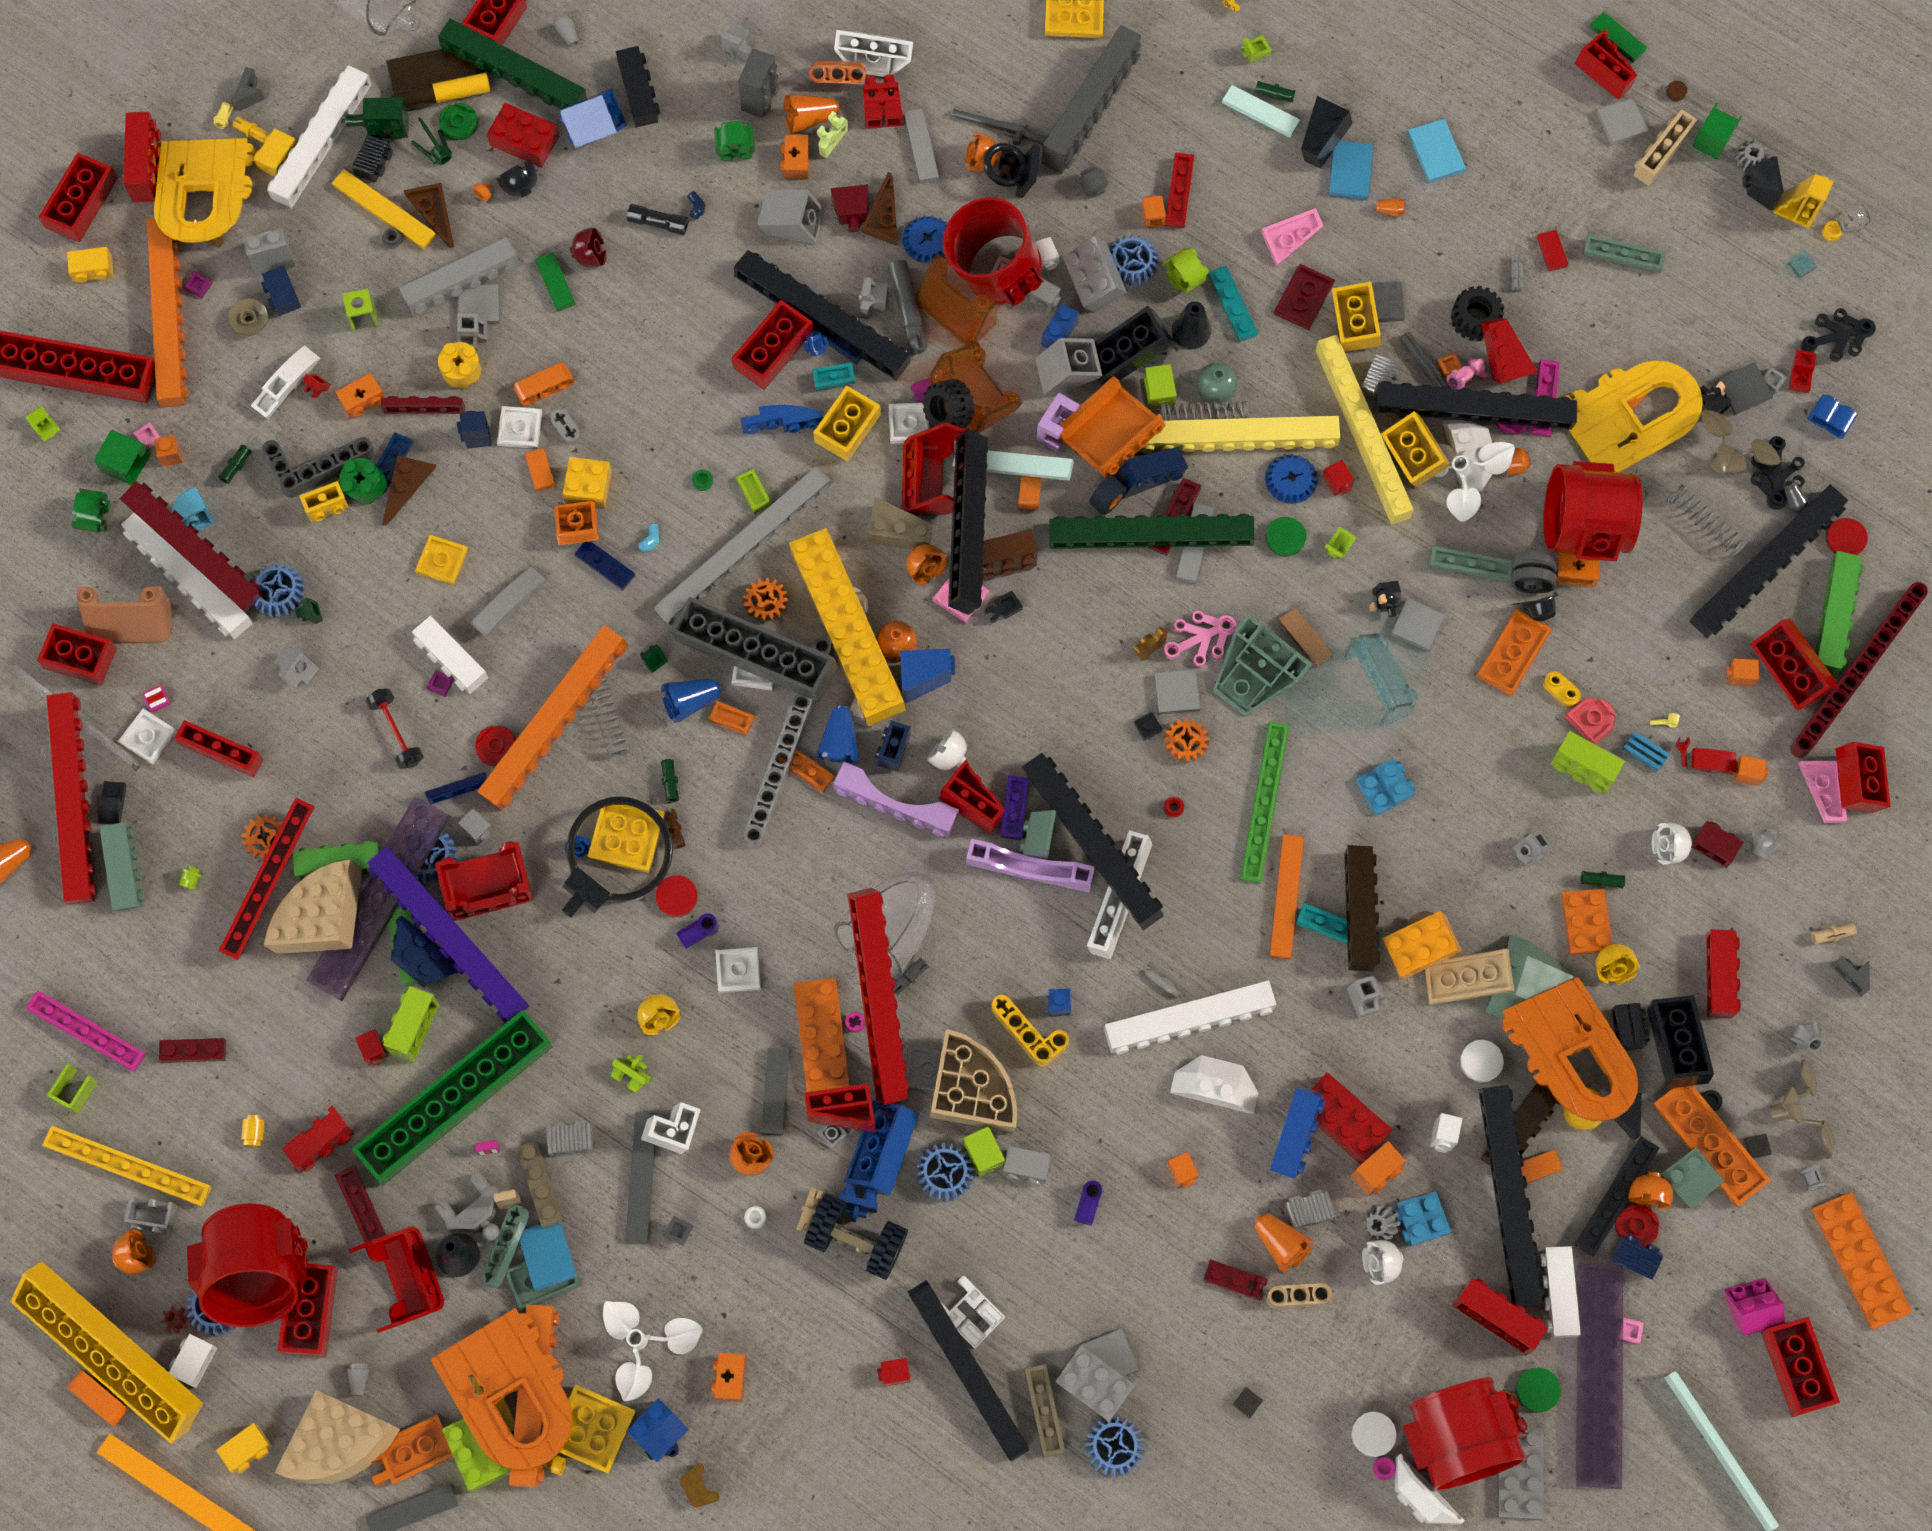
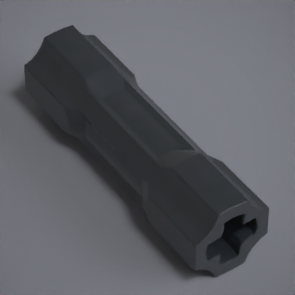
M632 203L627 211V221L641 225L647 224L681 235H685L688 227V217L676 214L670 215Z

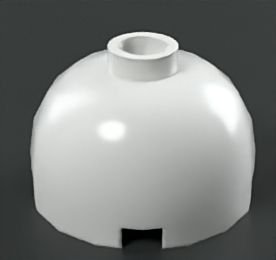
M952 728L942 737L943 740L934 746L927 757L928 761L938 769L950 770L955 766L959 768L966 760L964 756L967 751L966 741L960 733Z
M1677 823L1659 824L1658 831H1654L1652 834V850L1654 854L1658 853L1660 858L1658 862L1663 865L1682 862L1688 857L1692 846L1689 832L1685 827Z
M1387 1240L1367 1242V1248H1363L1362 1261L1365 1272L1370 1271L1373 1277L1369 1278L1370 1281L1375 1285L1393 1281L1398 1277L1402 1269L1404 1260L1402 1253L1393 1243Z

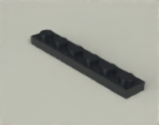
M1642 1136L1639 1137L1574 1244L1592 1257L1595 1256L1629 1200V1191L1633 1181L1637 1177L1644 1175L1660 1147Z

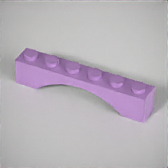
M843 762L833 783L834 790L840 796L853 797L856 802L862 805H872L875 810L881 813L889 812L893 814L894 818L900 821L908 820L919 829L927 828L938 837L946 836L949 838L959 816V809L942 802L912 805L895 801L876 789L867 778L863 769Z
M975 839L970 841L966 858L967 866L1087 893L1090 892L1095 866L1077 862L1034 858Z

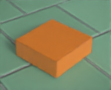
M1456 353L1436 361L1444 379L1453 370L1462 368Z

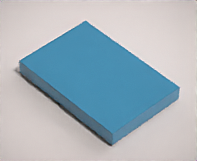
M1349 141L1339 142L1333 150L1328 195L1368 199L1373 144Z
M561 1223L545 1229L539 1224L523 1231L520 1244L535 1292L577 1277Z

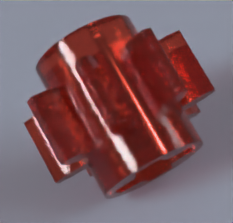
M171 1306V1311H163L165 1318L160 1323L168 1325L165 1331L169 1333L174 1329V1332L179 1334V1329L188 1328L185 1324L189 1318L187 1315H183L185 1312L184 1308L181 1307L177 1311L176 1307ZM176 1315L179 1317V1320H176V1324H173L171 1320H174Z

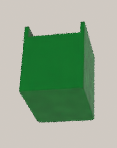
M1717 102L1700 128L1692 145L1695 149L1716 160L1719 159L1742 118L1740 116L1739 119H1736L1717 109Z
M110 430L96 454L94 462L102 473L132 485L147 463L150 453L144 443Z

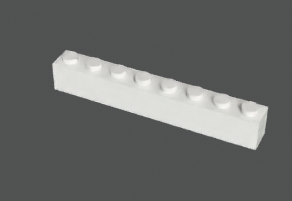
M349 65L345 71L340 73L338 82L335 86L331 87L327 99L320 104L315 117L310 119L308 128L299 136L298 143L295 148L290 150L286 162L280 165L278 174L269 182L267 190L271 199L292 209L345 127V115L354 113L372 84L368 74Z
M133 513L121 524L124 529L123 535L130 542L134 540L138 544L136 548L144 556L148 554L151 557L150 562L157 569L161 567L165 571L163 573L164 576L171 583L175 581L179 585L177 586L178 590L184 596L188 594L192 598L191 603L198 610L202 608L206 612L204 614L211 623L216 622L220 625L218 629L225 637L230 635L235 640L253 624L248 615L139 516Z
M1265 981L1105 1024L1104 1031L1110 1052L1123 1054L1128 1052L1129 1048L1136 1046L1137 1049H1142L1150 1046L1149 1043L1158 1041V1043H1164L1169 1041L1170 1037L1177 1035L1178 1038H1183L1191 1035L1190 1032L1196 1030L1205 1032L1214 1025L1219 1024V1027L1230 1025L1233 1020L1246 1021L1255 1014L1260 1013V1016L1271 1014L1277 1004L1270 982Z

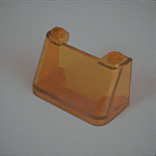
M937 254L930 261L916 293L919 309L963 346L972 347L996 325L997 303L987 295H979L971 302L945 280L944 276L948 272L949 265L942 256Z
M974 342L942 354L932 369L929 378L931 384L949 379H958L966 384V388L969 387L970 393L974 397L975 415L972 417L973 420L969 423V426L964 429H971L981 433L1019 409L1023 402L1013 391L1006 392L1005 394L1001 392L983 368L986 360L985 351L978 342Z

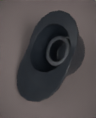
M1559 594L1536 601L1511 605L1522 604L1531 619L1538 622L1545 621L1556 615L1555 597Z

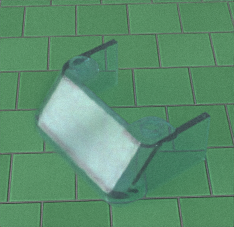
M1380 633L1359 635L1350 640L1344 657L1348 660L1357 656L1385 709V714L1380 723L1381 727L1411 715L1418 697L1413 688L1410 689L1388 647L1389 642L1386 636Z

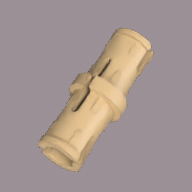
M1853 922L1837 927L1832 925L1828 929L1811 932L1812 941L1815 945L1828 941L1838 942L1841 938L1857 935V929Z
M813 1188L809 1189L806 1203L801 1207L802 1214L796 1230H803V1233H807L823 1194L822 1191H816Z

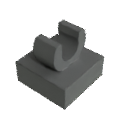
M673 1216L663 1236L684 1246L694 1226Z

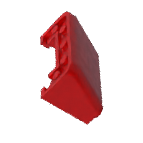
M505 842L499 848V852L462 862L453 860L452 857H446L441 859L440 862L435 863L445 910L453 920H462L533 900L531 886L518 842Z

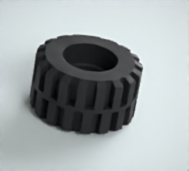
M1474 286L1469 287L1468 291L1465 289L1461 295L1457 296L1451 313L1452 327L1456 326L1455 331L1457 334L1459 332L1462 333L1461 337H1469L1470 341H1473V339L1481 341L1484 338L1481 322L1499 317L1503 318L1504 304H1501L1502 299L1500 297H1496L1497 293L1495 291L1490 292V288L1487 287L1482 289V286H1477V289H1474ZM1471 308L1481 309L1485 312L1487 318L1475 319L1467 310Z
M949 379L933 383L927 387V392H924L922 404L924 405L923 413L925 412L926 421H929L931 427L945 422L961 429L969 426V423L973 420L972 417L975 415V403H973L974 397L970 393L971 390L969 387L966 388L964 382L958 379Z

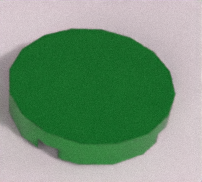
M459 102L455 103V105H448L440 113V129L449 139L465 140L471 137L477 130V114L468 104Z
M1279 517L1273 520L1268 526L1265 535L1269 549L1276 555L1283 557L1299 553L1304 547L1307 538L1306 530L1302 523L1291 517Z
M1540 1367L1531 1368L1518 1379L1516 1394L1522 1406L1529 1411L1536 1413L1545 1412L1555 1407L1561 1395L1560 1382L1548 1369Z

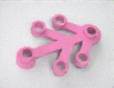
M1195 611L1192 615L1193 623L1199 625L1204 622L1214 626L1210 629L1186 623L1182 619L1177 620L1174 624V630L1177 633L1185 631L1195 634V636L1179 644L1168 642L1164 647L1165 657L1170 660L1177 659L1180 652L1201 643L1198 654L1194 657L1193 664L1197 668H1202L1206 663L1205 656L1211 637L1219 634L1217 644L1212 648L1211 655L1215 659L1222 658L1226 638L1228 635L1233 634L1237 627L1233 617L1224 615L1218 619L1205 615L1202 611ZM1200 615L1202 619L1196 620L1195 616ZM1182 624L1184 628L1179 629L1176 625ZM1228 624L1230 628L1225 629L1222 625ZM1218 649L1221 651V654L1217 655L1214 651ZM1169 650H1174V651H1175V654H1174V655H1170V654L1168 653V651H1169ZM1201 658L1203 663H1197L1196 659Z

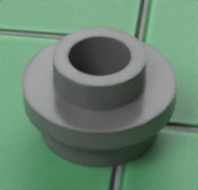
M393 228L387 229L382 235L383 244L388 248L398 247L402 242L401 233ZM392 237L396 238L393 241H389V239Z

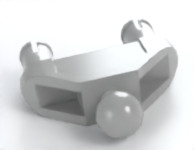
M478 1172L475 1175L480 1182L474 1176L469 1180L481 1194L476 1201L460 1214H456L446 1200L440 1202L445 1210L439 1204L434 1209L445 1220L448 1231L478 1232L482 1228L483 1237L491 1241L496 1239L499 1234L498 1226L489 1223L494 1219L497 1207L493 1195L499 1193L497 1187L491 1186L482 1173Z

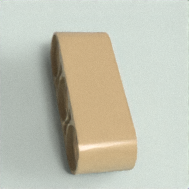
M1323 1283L1275 1286L1268 1292L1266 1301L1270 1307L1275 1309L1323 1306L1330 1300L1332 1291L1328 1285ZM1323 1290L1326 1293V1299L1319 1300L1315 1295V1291ZM1301 1291L1304 1294V1300H1295L1293 1293ZM1272 1293H1280L1283 1298L1282 1302H1274L1271 1297Z

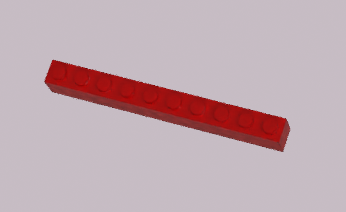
M72 692L46 695L63 901L68 905L94 902L97 888L92 878V875H95V866L91 862L90 855L93 854V844L89 841V833H91L92 828L90 821L87 820L90 806L85 797V792H88L87 780H84L83 774L86 771V762L82 759L84 741L80 739V731L83 730V724L78 715V710H81V702Z
M867 888L847 893L875 1096L877 1101L887 1105L908 1099L907 1091H909V1084L905 1079L906 1063L902 1057L903 1042L899 1036L901 1025L896 1014L898 1003L893 992L895 982L891 976L892 960L888 955L887 948L889 947V939L885 933L886 918L882 911L884 901L879 891Z

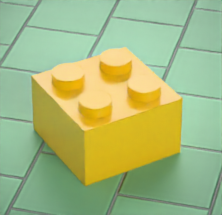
M569 457L563 488L565 503L594 501L595 507L605 508L612 474L610 462Z

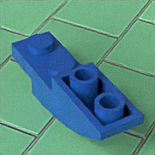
M768 405L759 407V415L741 418L743 434H755L759 430L764 429L774 430L779 426H783L784 433H796L805 428H817L823 419V414L802 406Z

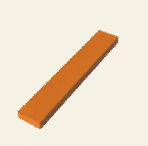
M1283 834L1269 957L1291 959L1304 842L1303 836Z

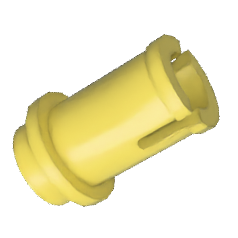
M226 102L221 104L217 116L213 118V124L216 127L224 129L228 126V119L234 109L233 106Z

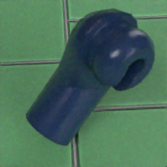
M692 191L687 196L693 203V210L690 211V215L694 219H699L700 216H703L706 205L699 195Z

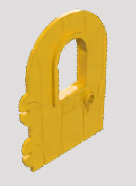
M248 138L161 141L154 218L158 227L165 235L178 241L197 243L217 238L235 225L241 214L243 200L250 197L252 193V181L250 177L245 176L246 167L251 166L254 162L255 148L252 144L248 143ZM184 166V175L180 176L181 167ZM214 191L213 210L210 216L199 222L186 221L184 214L187 192Z
M1658 360L1643 362L1626 371L1620 368L1612 369L1609 371L1611 378H1609L1607 373L1603 374L1599 378V386L1589 392L1581 389L1571 392V395L1574 397L1571 400H1577V423L1572 430H1568L1589 462L1614 464L1615 472L1626 470L1689 433L1698 422L1703 403L1701 390L1696 380L1688 371L1671 362ZM1656 388H1673L1679 396L1677 406L1671 412H1667L1643 426L1627 402L1635 398L1638 399ZM1629 437H1634L1636 439L1630 440L1629 443L1625 444L1620 448L1617 446L1624 441L1626 442Z

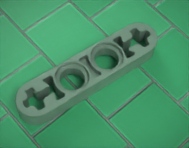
M515 1204L507 1211L482 1272L481 1281L488 1287L497 1288L503 1282L528 1221L529 1212L520 1205ZM512 1231V1238L509 1241H506V1235L508 1234V1232ZM504 1251V1258L498 1262V1255Z

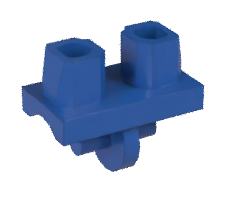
M846 1184L843 1193L839 1194V1199L845 1201L846 1206L854 1208L846 1207L845 1214L852 1215V1222L856 1223L858 1217L866 1218L867 1212L860 1211L859 1209L877 1213V1191L866 1189L864 1199L856 1198L858 1188Z

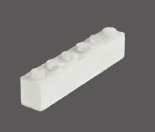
M1129 830L1122 852L1127 858L1126 864L1129 867L1133 865L1139 874L1137 878L1140 880L1152 847V842L1148 835ZM1108 886L1087 944L1091 954L1108 959L1112 958L1128 914V910L1110 886Z

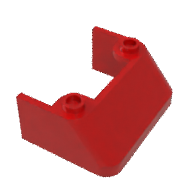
M945 422L911 435L905 440L903 444L902 508L904 511L912 514L947 515L953 513V497L946 494L942 495L943 460L953 454L954 441L965 431L964 429Z
M411 1226L348 1249L350 1253L366 1248L367 1254L373 1262L384 1260L398 1300L397 1303L392 1304L389 1308V1317L392 1324L376 1329L377 1333L421 1318L443 1308L444 1297L422 1234L416 1227Z

